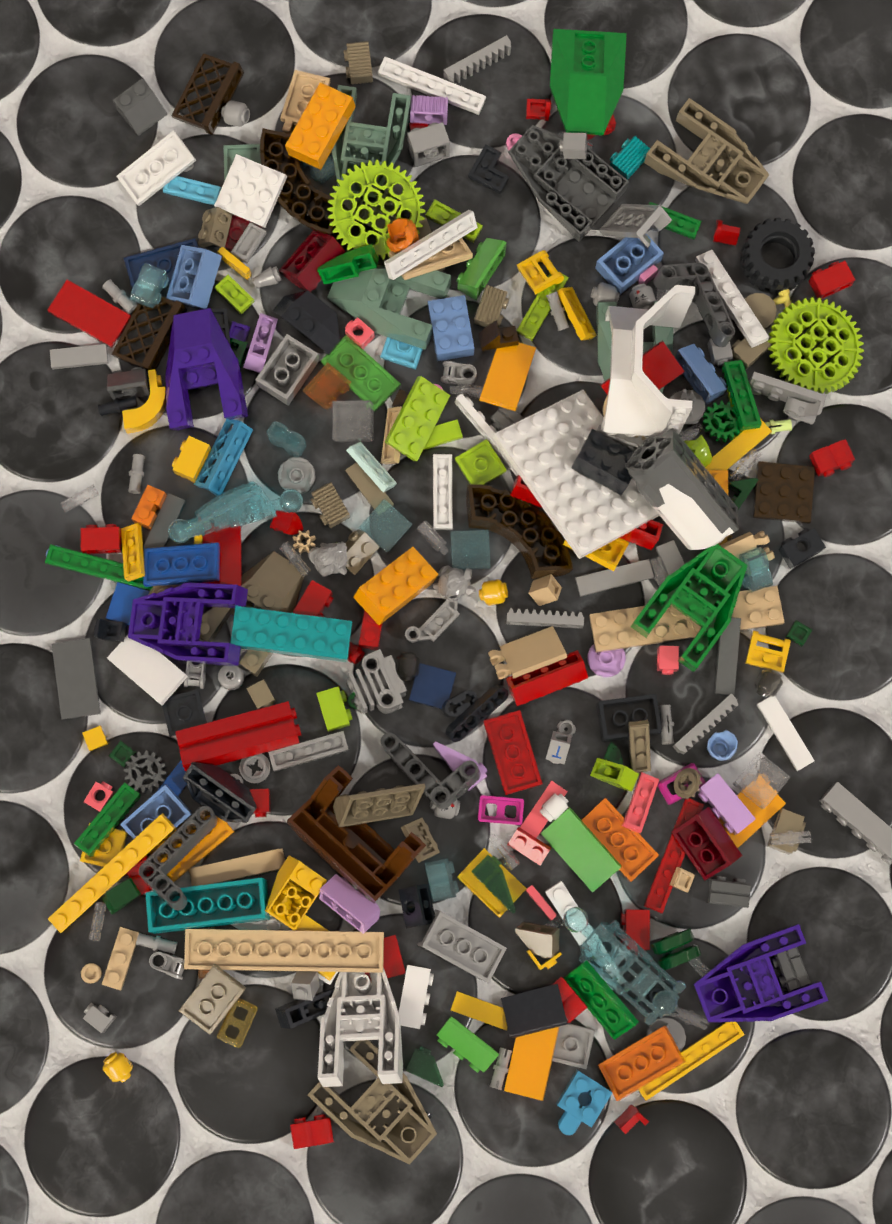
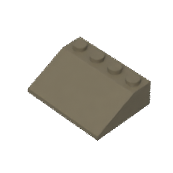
M425 783L410 786L399 785L391 789L380 788L373 792L362 791L354 795H340L336 797L333 805L338 826L345 827L411 816L414 814L425 790Z

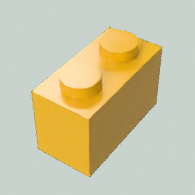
M188 436L187 440L182 442L180 447L181 453L179 457H175L172 467L176 475L195 483L211 451V447L207 443Z

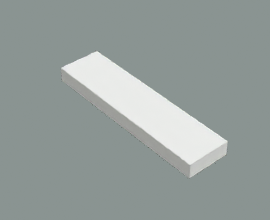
M433 454L434 530L453 529L452 454Z
M775 695L758 703L759 710L795 769L798 771L814 762L813 757Z

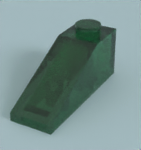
M487 855L471 873L514 914L516 909L503 870L500 867L502 863L494 855L492 857Z

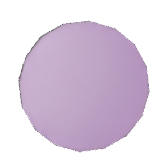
M593 644L589 649L587 660L590 669L596 675L612 677L623 669L626 657L623 649L596 653Z

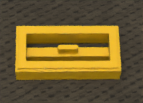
M221 247L217 251L222 256L221 260L243 278L248 280L251 277L250 268L228 250Z

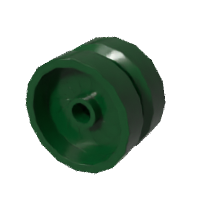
M691 928L681 932H674L661 938L662 940L651 944L654 954L660 955L666 952L668 954L658 960L661 971L673 968L702 955L698 945L684 946L694 939Z

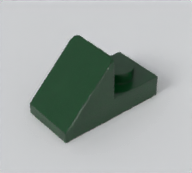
M757 478L729 482L728 488L736 493L732 501L738 507V510L758 482Z
M129 878L107 891L102 900L113 915L140 896L141 893L132 878Z

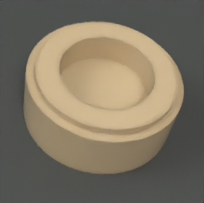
M94 963L86 964L81 970V977L86 983H96L102 976L101 968Z

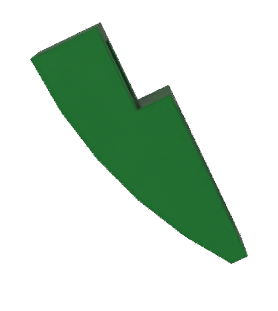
M370 244L337 256L318 267L317 271L325 285L359 277L361 271L377 268L379 258L373 245Z

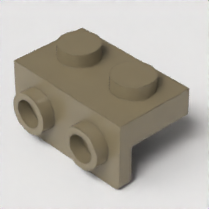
M219 207L206 210L202 217V228L198 234V245L203 248L211 245L225 248L232 214Z
M359 529L352 532L348 537L349 540L346 542L348 561L345 567L353 575H356L380 547L364 531Z

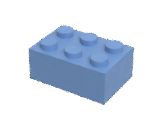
M649 236L648 238L651 242L648 248L639 238L625 237L597 260L595 269L610 285L617 288V292L620 295L638 281L643 272L652 265L656 266L662 260L663 251Z
M465 295L428 301L430 324L432 325L437 361L473 356L474 343Z
M166 784L120 825L135 839L162 813L175 827H178L192 812Z

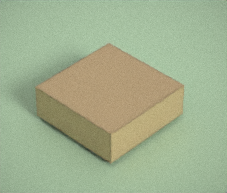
M676 867L670 885L688 893L695 874Z

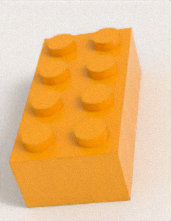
M320 82L285 145L288 155L321 170L356 107L353 97Z
M412 547L360 586L353 598L380 625L432 585L439 574Z

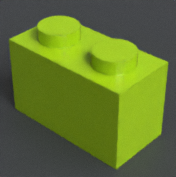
M338 686L316 693L328 732L350 726L349 721L353 719L350 709H345L344 702L347 701L344 690L340 691Z

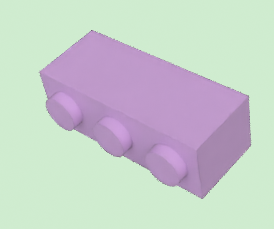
M718 773L699 788V797L704 803L708 802L711 805L712 812L717 818L721 817L725 822L723 826L730 834H738L756 819Z
M335 874L320 888L319 899L362 932V934L379 920V906L367 899L359 890L353 888L345 878Z

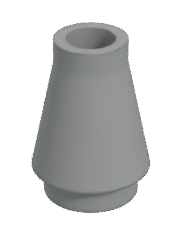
M276 266L273 268L269 267L253 278L256 288L278 284L282 280Z

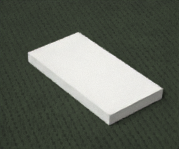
M173 130L119 173L117 178L135 203L140 206L193 164L196 159Z
M128 635L124 638V642H121L107 657L109 661L160 705H163L188 677L160 652L128 638Z

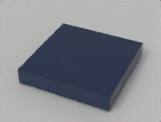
M419 663L409 701L442 709L443 703L450 699L456 673Z

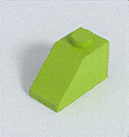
M597 758L590 776L631 792L639 775L624 765Z

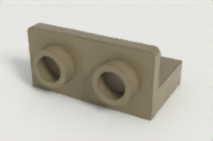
M423 818L401 827L406 838L412 832L426 845L416 857L418 863L440 853L437 843L430 834L429 827Z

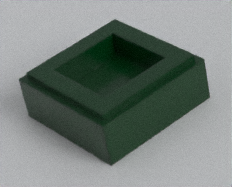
M795 620L786 638L802 647L812 629Z
M120 740L109 754V757L125 768L127 766L126 761L130 762V756H134L137 752Z

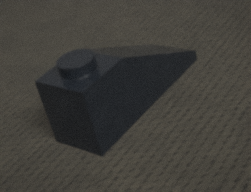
M335 988L317 993L313 1001L298 999L276 1008L275 1011L281 1028L292 1029L324 1015L328 1007L329 998L332 997Z

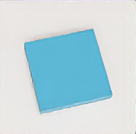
M387 337L380 358L416 370L423 349Z

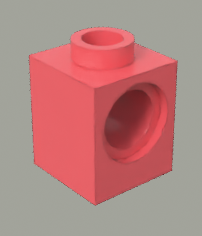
M358 317L354 321L351 320L345 327V335L362 349L375 338L374 331ZM362 330L363 334L356 336L354 331Z
M659 646L657 648V671H662L663 675H673L679 669V646Z
M104 781L101 784L95 782L84 803L101 811L115 795V792L111 791L113 787ZM99 791L105 792V798L102 801L96 799V794Z

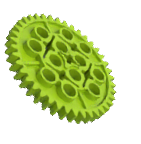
M369 160L367 166L360 162V168L357 165H353L354 171L347 169L348 176L342 173L343 181L336 180L339 186L332 187L336 193L329 194L334 199L328 200V203L332 204V207L327 208L328 211L332 212L328 218L333 219L329 225L336 227L332 233H339L336 239H343L341 245L348 244L346 250L369 245L367 237L373 234L376 237V243L373 245L377 256L380 255L382 260H384L385 254L389 257L390 251L386 244L387 239L390 238L387 230V225L390 224L388 217L395 214V219L401 218V212L407 210L410 213L409 219L413 221L416 227H423L419 220H425L424 217L420 216V213H424L425 210L420 209V206H423L425 202L419 201L423 197V195L417 194L421 188H414L417 181L410 182L412 175L406 177V170L400 173V166L393 169L392 162L387 167L386 161H383L380 165L379 161L375 160L374 165H372L371 160ZM379 175H383L386 179L383 186L378 185L376 182ZM353 183H358L361 187L360 192L357 194L351 191ZM395 184H399L402 187V192L399 195L393 192ZM387 188V193L390 194V196L392 197L386 196L382 198L383 194L380 193L379 190H385ZM370 192H374L377 195V200L374 203L368 200ZM363 195L362 201L364 205L360 204L357 207L355 198H360ZM344 200H350L352 203V208L348 211L342 207ZM387 201H391L394 206L390 212L384 208V204ZM379 206V210L383 214L376 213L374 215V210L370 207ZM361 209L368 211L369 215L365 220L359 217ZM378 218H383L385 221V225L381 229L375 223ZM354 219L363 224H368L370 222V226L375 231L368 230L367 232H365V227H363L362 224L354 221ZM354 225L360 229L358 236H353L350 233V229Z
M811 297L809 300L804 298L802 301L797 300L794 304L791 303L782 310L783 312L778 314L779 318H776L774 320L775 324L771 326L773 331L769 333V336L772 338L768 340V343L773 345L768 350L773 351L769 357L775 358L772 365H778L775 371H782L780 378L786 376L785 382L792 381L791 384L821 394L824 392L825 394L831 391L835 392L854 378L853 374L858 373L857 368L861 366L858 361L863 359L859 354L863 353L864 350L859 347L864 342L858 341L862 337V335H857L860 328H854V325L857 323L856 321L850 322L852 315L845 316L847 310L841 312L840 305L836 308L834 307L835 302L828 305V299L822 302L821 298L814 300ZM802 316L806 317L807 322L803 321ZM827 319L832 322V325L828 324ZM811 324H813V325L806 331L805 334L801 335L800 337H798V338L795 340V338H796L797 336H799V335L802 333L803 330H805V329L808 328ZM789 327L794 330V334L789 331ZM814 330L819 333V337L815 335ZM839 333L843 335L844 340L840 338ZM801 341L805 343L806 348L801 345ZM821 341L817 348L811 351V349L814 348L815 345ZM826 344L830 346L831 351L826 348ZM788 353L792 354L793 359L788 357ZM835 353H837L834 357L830 359L829 363L823 365L826 362L827 358H830ZM813 356L817 357L818 362L814 361ZM838 359L843 362V366L839 364ZM800 367L805 370V374L800 371ZM825 370L830 373V377L825 374Z

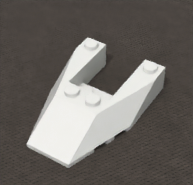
M384 967L383 973L370 972L371 981L365 972L339 973L334 985V992L332 997L329 998L328 1007L324 1017L321 1019L318 1079L323 1087L343 1086L345 1041L379 1040L378 1077L382 1084L402 1083L403 1058L400 1016Z

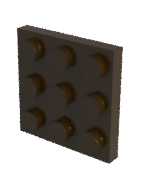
M758 461L756 473L758 482L755 486L753 518L810 524L815 467Z

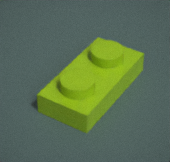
M229 275L224 277L215 286V289L240 314L244 313L255 302Z

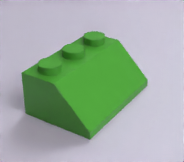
M486 238L484 243L480 242L476 249L477 254L474 258L469 259L465 273L461 272L456 280L458 283L457 290L477 301L503 260L507 242Z
M452 1016L448 1018L436 1034L439 1037L437 1041L446 1048L448 1045L455 1050L453 1054L461 1060L465 1057L471 1062L469 1066L477 1073L480 1070L485 1072L499 1055L496 1050Z

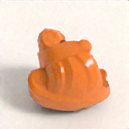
M398 218L392 224L387 225L390 238L387 239L386 244L390 251L399 253L419 241L417 227L412 220Z

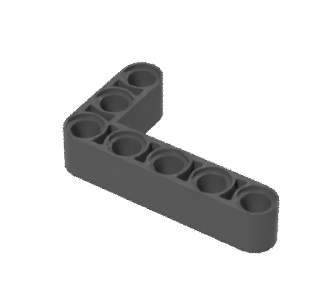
M209 806L200 807L139 868V875L144 882L174 910L179 911L185 908L187 898L182 890L166 875L217 825V817ZM210 815L209 819L203 820L204 817ZM196 829L195 833L189 834L191 830ZM182 843L179 848H175L177 844ZM168 857L165 862H161L163 858ZM154 871L151 876H146L149 872ZM162 884H167L163 889H159ZM180 896L177 901H173L174 897Z

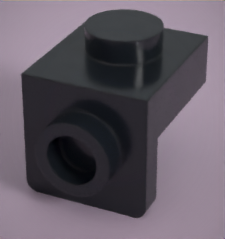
M97 618L94 637L104 641L124 642L127 623Z

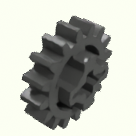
M145 750L144 755L139 751L137 752L138 757L130 756L133 760L132 762L126 761L129 768L124 769V772L128 773L124 778L125 780H131L128 785L130 787L135 785V791L141 788L142 793H146L147 789L153 792L154 786L160 788L158 783L160 781L165 782L162 775H167V772L162 769L166 767V764H160L162 758L158 757L155 759L156 753L154 752L150 756L147 750ZM147 759L145 763L137 764L140 760ZM154 763H156L158 767V774L154 771ZM138 768L147 769L153 776L147 774L143 776V773ZM133 770L137 773L136 781L133 777ZM154 780L152 783L144 785L146 781Z

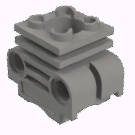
M380 649L363 658L362 674L359 669L355 670L356 678H354L352 672L348 673L346 684L350 693H355L354 703L358 711L362 710L363 714L367 713V705L370 711H372L375 704L378 710L384 714H389L403 708L401 705L404 703L402 697L406 696L407 689L404 682L397 675L392 655L384 658ZM374 664L376 668L369 669L367 665ZM387 698L390 699L392 703L389 705L383 704L382 700Z

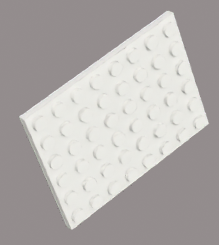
M584 390L493 435L495 442L579 559L660 516L639 492L633 478L624 493L619 495L571 468L592 429L597 431L604 419Z

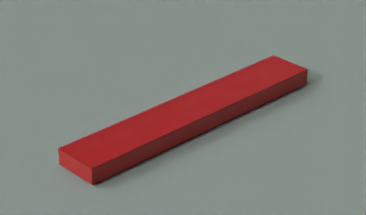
M690 798L685 799L673 830L700 813L704 804ZM673 834L670 836L644 903V907L661 914L664 911L673 887L670 885L676 867H681L686 854Z

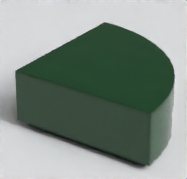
M610 742L603 759L622 765L623 758L616 744Z

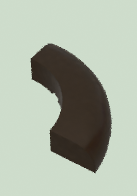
M262 128L260 139L261 165L287 175L277 201L299 223L319 233L333 236L334 233L332 231L336 227L329 225L333 219L328 218L332 212L328 211L327 208L332 207L328 200H333L334 198L315 189L304 175L299 165V160L288 155L285 145L291 134Z
M468 484L466 506L469 528L488 530L509 540L525 558L530 570L531 579L542 578L550 574L553 577H559L573 570L568 548L563 545L562 535L555 529L551 523L552 521L542 511L540 512L531 503L510 496L511 493L505 489L499 490L487 485Z

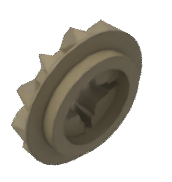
M686 768L676 776L674 790L679 797L689 799V797H695V793L700 791L699 786L702 782L700 780L701 775L697 770ZM689 781L692 782V784L688 787L684 786L687 783H689Z

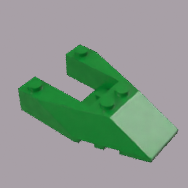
M719 544L707 548L666 577L635 619L631 628L647 638L669 606L672 605L702 627L678 660L694 672L731 622L747 564Z

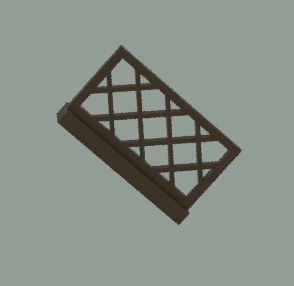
M203 53L171 115L172 118L204 129L206 133L213 135L222 118V107L231 100L244 74L240 63L234 61L229 63ZM206 60L213 63V67L206 70L203 69ZM223 67L229 68L226 74L219 75L218 69ZM216 71L218 77L208 81L206 74ZM204 76L206 82L196 86V79ZM220 81V88L212 91L210 85ZM208 86L210 93L200 96L198 90ZM196 91L198 98L188 101V95ZM212 97L211 105L204 107L202 101ZM200 102L202 108L192 112L190 106ZM188 107L189 114L179 115L181 109ZM201 113L205 115L202 123L195 121L194 116Z
M145 290L117 342L112 356L146 369L147 373L148 370H156L170 344L174 315L187 312L183 303L179 301L174 302ZM148 297H152L155 299L156 304L146 307L145 302ZM167 304L172 306L169 312L162 314L161 306ZM158 308L160 315L150 319L148 311ZM145 313L147 320L138 323L137 317ZM162 320L161 328L154 330L152 323ZM149 324L151 332L142 335L140 327ZM137 329L139 336L129 340L128 334L130 331ZM153 336V343L145 347L143 339ZM141 341L143 348L133 351L131 344ZM128 345L130 353L125 355L119 354L120 349ZM144 352L145 358L143 362L136 361L134 355Z

